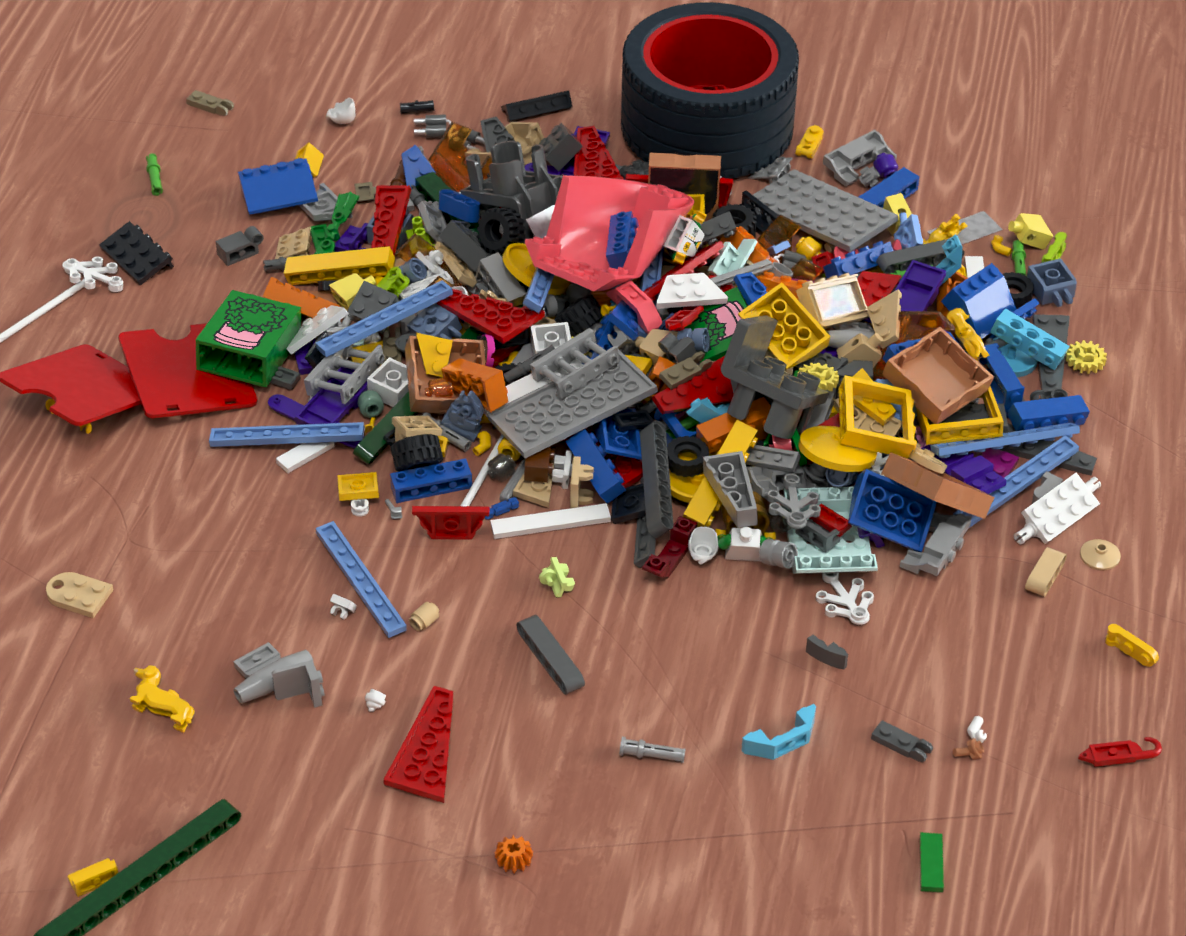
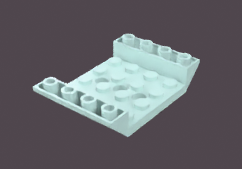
M854 486L796 489L798 501L806 497L809 492H815L819 495L816 505L823 504L849 520ZM784 489V497L789 500L788 490ZM811 504L802 508L800 512L808 510ZM784 506V509L791 513V510ZM785 518L788 542L794 543L798 550V556H794L793 574L872 572L878 570L876 556L871 553L869 537L859 538L856 526L852 525V528L840 536V542L825 553L815 545L807 544L806 542L808 541L795 533L796 529L790 527Z

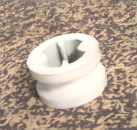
M352 500V514L360 517L366 515L369 512L368 500Z

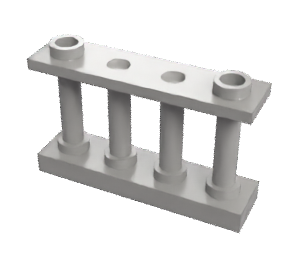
M588 328L531 363L530 366L535 381L539 382L545 377L556 383L559 398H563L619 363L620 357L616 345L607 351L597 345L594 331ZM593 350L599 356L591 360L584 353ZM574 359H578L584 365L576 369L569 363ZM563 368L570 374L561 378L554 372Z
M378 345L371 353L352 349L349 346L333 355L324 357L304 379L307 395L314 396L320 389L340 393L342 404H346L367 381V378L385 361L382 345ZM353 356L365 360L362 363H356L347 359ZM340 367H345L355 371L351 375L337 370ZM330 378H335L345 382L341 386L327 381Z

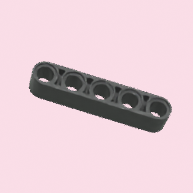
M949 239L883 253L877 258V264L882 272L886 274L894 273L895 270H907L912 260L927 265L932 264L935 267L946 258L942 245ZM962 249V258H963L965 253H964V250Z
M533 615L517 622V630L521 638L563 694L566 695L585 686L583 675L538 615Z

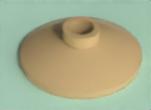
M1094 539L1084 543L1080 550L1082 561L1089 567L1097 570L1114 568L1118 565L1121 557L1119 549L1114 544L1101 539Z

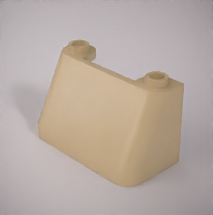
M509 123L505 126L506 130L514 137L515 141L521 144L524 166L532 163V146L539 144L544 138L539 123ZM472 148L464 153L466 157L471 154H478L482 172L490 174L489 165L492 163L491 151L489 153L480 152L479 149Z

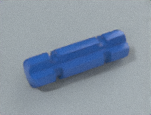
M512 497L508 501L504 500L491 505L492 508H490L489 516H486L485 519L488 520L493 518V515L498 516L510 511V509L518 508L519 501L516 497Z

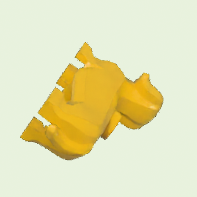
M955 214L947 223H941L930 234L927 241L923 238V244L950 239L955 234L958 236L968 226L965 222L959 225L958 220L960 217Z
M961 308L949 311L946 317L947 327L954 326L955 336L961 348L977 361H979L980 353L983 358L990 356L985 350L980 336L965 321L969 318V315Z
M149 665L145 669L134 668L135 676L142 681L136 687L137 696L130 697L133 709L143 713L147 707L152 713L170 716V719L176 722L173 728L184 733L187 725L192 722L194 708L187 701L179 698V695L174 690L169 689L165 691L157 687L160 683L161 673L156 666Z

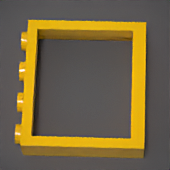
M845 375L838 388L840 444L890 454L891 452L908 459L912 450L916 449L917 441L914 440L916 427L913 426L915 413L912 410L914 399H912L911 390ZM853 395L901 405L903 439L854 428Z
M991 386L987 392L978 397L983 398L990 418L929 425L927 417L916 407L917 419L926 445L1003 437L1004 421Z

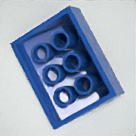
M298 158L290 162H279L270 166L263 165L255 169L248 168L238 172L241 191L249 215L318 201L306 158Z
M992 263L952 288L941 300L949 311L955 308L964 310L969 315V318L965 321L971 325L981 340L991 334L990 331L996 319L1005 308L1011 312L1017 310L1004 276Z
M865 469L857 476L852 492L848 523L914 551L922 552L937 502L892 479Z

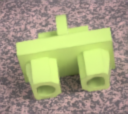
M551 557L550 566L542 569L539 579L542 584L551 586L555 597H561L564 591H572L575 582L573 578H565L569 573L568 565L559 563L557 557Z

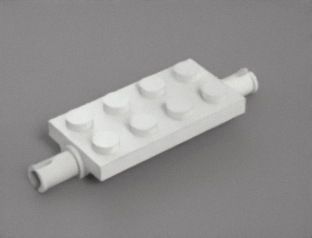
M1075 473L1023 510L1021 514L1024 516L1026 524L1023 529L1014 534L1015 540L1020 536L1022 537L1017 543L1023 544L1031 537H1038L1046 544L1097 507L1100 503L1092 492L1101 487L1100 481L1095 485L1093 484L1098 478L1092 477L1084 483L1080 476Z

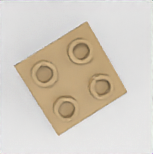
M311 227L299 229L296 232L279 237L275 259L294 255H308L312 240L310 236Z

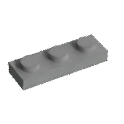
M755 445L754 449H749L748 453L750 455L745 464L795 472L801 456L796 451Z

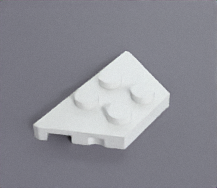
M704 273L667 275L657 299L656 309L727 304L728 297Z
M331 305L328 308H322L318 311L317 316L312 319L308 318L302 323L303 326H301L287 347V350L290 354H293L349 313L344 307Z

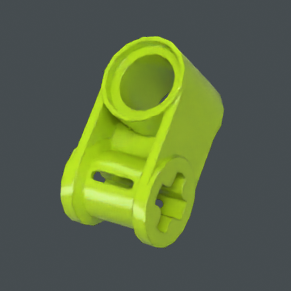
M393 267L376 286L398 297L409 285L410 279L401 273L399 267Z

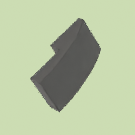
M813 634L807 638L806 652L829 666L843 670L847 668L848 653L845 649L839 647L834 642L827 646L823 640L818 639Z

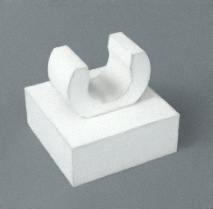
M333 594L330 602L335 604L331 608V614L336 616L337 611L342 610L340 617L344 620L348 616V611L354 613L357 607L352 601Z

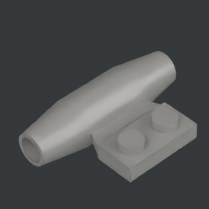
M865 322L844 323L837 327L834 325L836 330L826 331L831 336L829 347L836 349L845 345L858 334L862 333L868 338L875 334L870 323ZM899 340L895 341L892 344H899ZM879 345L881 353L885 354L887 347L882 348Z
M268 642L233 661L234 667L247 678L233 689L234 695L241 704L265 696L274 691L272 671L310 661L313 658L307 650L281 658L280 653Z

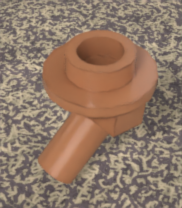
M975 738L967 741L968 747L953 749L954 757L971 756L973 760L981 759L982 753H984L981 741H977Z

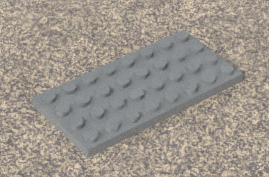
M795 169L753 194V196L792 226L848 252L853 251L898 221L897 214Z
M618 349L619 363L563 398H559L556 383L552 381L499 407L491 413H487V417L524 458H527L657 393L658 388Z

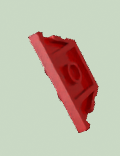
M862 271L857 280L866 306L868 307L894 292L902 276Z
M412 506L413 516L416 515L420 519V525L423 529L427 530V534L431 539L472 540L476 531L482 526L483 519L486 516L488 517L490 513V506Z

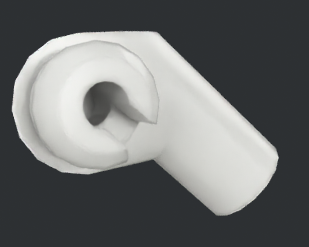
M975 716L967 732L971 739L975 738L983 743L987 738V734H983V730H980L984 720L980 716Z

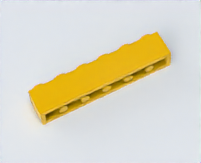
M390 246L287 257L284 275L290 285L340 280L354 273L358 274L361 278H366L370 275L373 277L385 276L394 267L395 257Z
M736 420L717 455L742 451L746 463L750 455L748 453L749 449H754L757 444L758 438L756 435L758 430ZM706 477L703 478L683 517L697 522V527L709 528L714 520L712 515L714 511L718 512L720 510L722 502Z

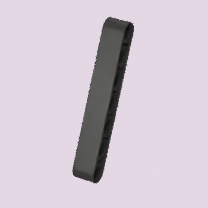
M656 420L640 432L647 530L652 537L657 539L671 530L674 524L666 429L661 422Z

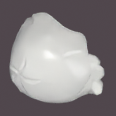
M347 98L342 103L337 102L334 108L327 111L326 118L338 124L351 123L356 116L353 99Z
M695 528L688 542V549L693 560L698 561L700 565L711 560L719 549L717 533L712 528Z

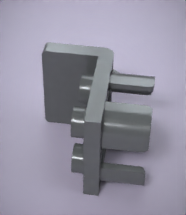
M506 141L492 145L490 149L492 163L489 165L491 177L483 180L479 155L471 154L467 156L466 164L470 186L461 189V194L480 202V210H487L497 206L516 210V213H520V218L524 219L525 223H523V226H526V230H524L526 236L522 239L524 241L523 244L525 239H533L535 236L526 219L555 205L563 177L548 174L544 146L539 144L532 146L533 172L525 170L522 148L519 142Z
M767 315L740 319L721 366L722 374L731 379L734 393L727 411L728 414L739 420H744L747 418L752 402L765 397L771 408L764 424V431L784 439L792 438L796 429H798V434L801 435L808 426L814 407L826 403L830 392L818 387L821 381L818 377L806 372H799L797 377L784 372L787 366L786 363L773 357H765L778 320Z

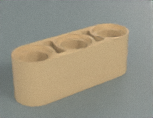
M1047 547L1026 582L1025 590L1045 597L1060 573L1067 555Z

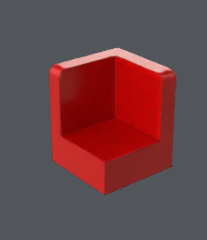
M826 251L811 257L816 274L825 273L823 266L831 264L830 260L835 258L834 254Z

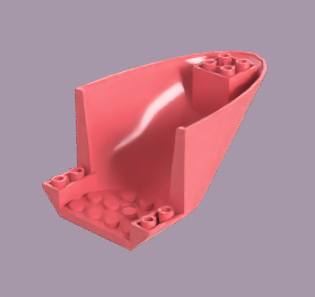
M563 175L547 235L543 238L533 237V239H525V244L535 267L592 291L609 290L639 278L646 271L663 248L679 215L686 217L693 207L694 200L683 192L663 185L614 178ZM632 211L633 217L637 218L639 225L636 228V236L624 266L618 267V269L610 268L606 258L611 215Z

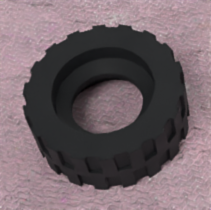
M1011 272L1002 274L1008 288H1016L1022 291V293L1018 294L1011 293L1016 309L1032 300L1034 284L1030 278L1021 273Z
M680 436L677 439H673L667 447L669 469L672 473L683 477H694L703 472V457L709 456V448L701 439L693 436ZM689 452L697 455V458L686 461L678 458V454Z

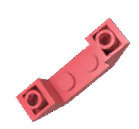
M631 280L606 292L607 296L616 304L623 300L637 313L638 325L647 334L661 326L662 319L653 301Z

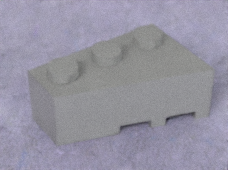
M499 252L481 259L475 276L477 283H483L498 298H506L510 303H513L514 307L522 305L526 296V289L520 285L517 278L506 268Z

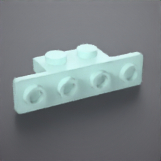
M743 239L738 249L730 242H724V248L719 251L720 254L715 257L708 269L709 273L719 276L743 268L753 252L757 241L755 239Z

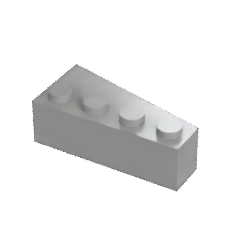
M743 452L703 457V473L737 528L757 525V506Z

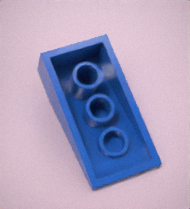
M627 407L617 413L635 412L636 409ZM613 415L593 424L594 432L604 452L642 460L639 430L619 432V426L616 427L615 422L612 421Z

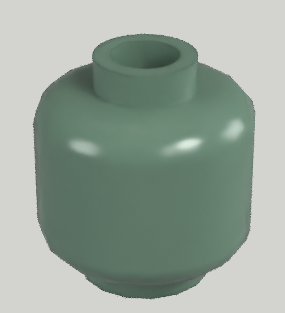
M367 390L358 397L357 404L363 416L367 418L378 417L382 413L384 403L376 391Z

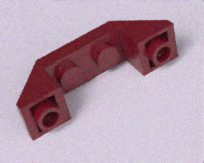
M679 516L670 530V540L658 556L650 555L642 566V570L659 577L669 578L688 552V542L693 530L697 528V522Z

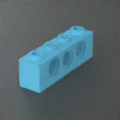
M1006 308L996 319L990 333L1053 370L1061 363L1070 347Z

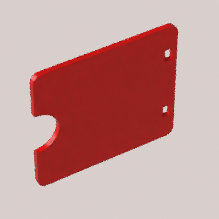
M207 323L190 325L189 335L179 340L163 338L154 329L127 331L119 334L118 340L145 415L149 418L254 407L257 405V396L250 383L196 370L195 340ZM235 401V403L225 404V402ZM172 408H177V409H178V410L167 411V409H172Z
M87 344L0 372V382L20 394L39 393L51 397L56 403L50 406L49 411L75 426H83L141 404L128 366Z

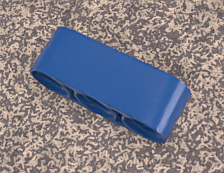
M450 189L439 191V210L466 222L474 223L479 221L480 202Z

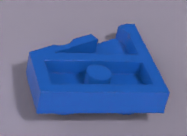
M416 144L401 154L406 186L410 185L411 187V185H414L416 187L415 178L431 172L436 174Z

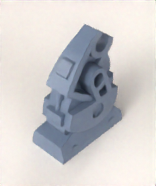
M462 391L459 398H456L450 405L440 424L474 442L482 427L480 422L484 413L480 399L473 391H470L467 396L465 391Z

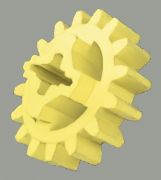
M1085 340L1082 343L1076 341L1075 345L1070 344L1065 361L1068 362V366H1073L1074 371L1079 369L1080 373H1083V371H1086L1087 374H1090V371L1097 373L1098 369L1102 370L1103 366H1105L1107 353H1104V348H1099V344L1093 345L1092 341L1086 343Z
M810 363V366L803 365V368H799V372H806L818 377L821 380L819 388L829 391L837 388L839 375L838 371H834V367L829 368L827 364L821 366L820 363Z

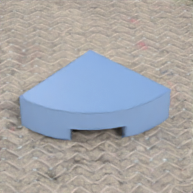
M783 241L776 246L773 245L767 248L769 255L777 254L790 247L788 241Z

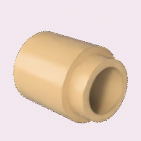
M425 602L411 614L409 618L410 625L416 631L425 630L439 618L438 607L434 603Z

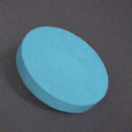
M1010 344L998 349L1002 352L1017 377L1026 376L1037 367L1038 361Z

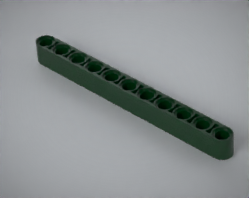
M470 327L459 339L477 340L476 336L482 334ZM409 391L354 449L353 454L367 465H370L389 445L383 437L395 428L392 424V417L417 416L419 413L411 412Z
M226 799L218 801L39 929L34 936L85 935L235 826L241 818V813Z

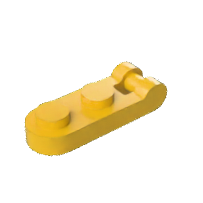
M817 125L808 127L796 148L795 155H804L809 159H813L823 139V129Z
M1110 624L1108 626V634L1105 638V643L1108 646L1117 647L1147 667L1153 666L1159 660V655L1153 647L1117 624Z

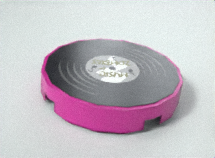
M484 334L481 340L484 343L485 366L493 367L494 358H491V355L495 352L494 338L491 335Z

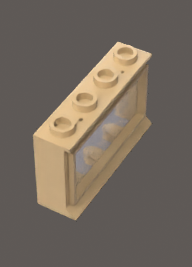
M845 273L838 277L835 275L826 280L825 278L816 280L814 283L813 281H808L802 284V288L796 290L800 303L823 329L834 325L837 327L844 323L859 322L869 317L867 306L856 278L858 274L850 275Z

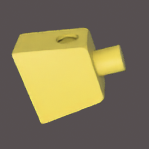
M902 193L885 198L883 209L898 215V221L887 228L891 235L894 236L901 223L899 214L905 212L908 218L912 213Z
M1021 213L1015 221H1010L1008 225L1009 231L1014 232L1021 243L1045 250L1053 238L1041 215Z
M354 273L331 283L329 286L333 298L348 311L364 281L373 285H377L372 275L363 280L358 274Z

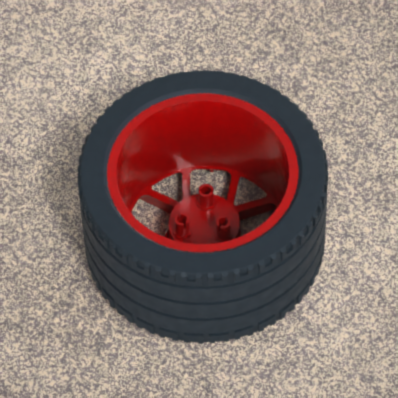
M716 2L688 3L669 7L648 16L630 31L623 45L621 131L628 147L644 162H649L650 153H667L683 156H721L720 175L726 179L746 176L774 163V160L782 156L784 151L788 149L793 136L799 67V51L794 39L785 28L770 17L755 10L733 4Z

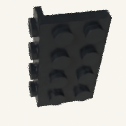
M128 221L100 243L99 246L139 285H142L166 265L172 269L174 267L171 262L173 258L167 251L164 253L162 247L157 242L154 244L152 238L147 233L144 235L139 225H133Z

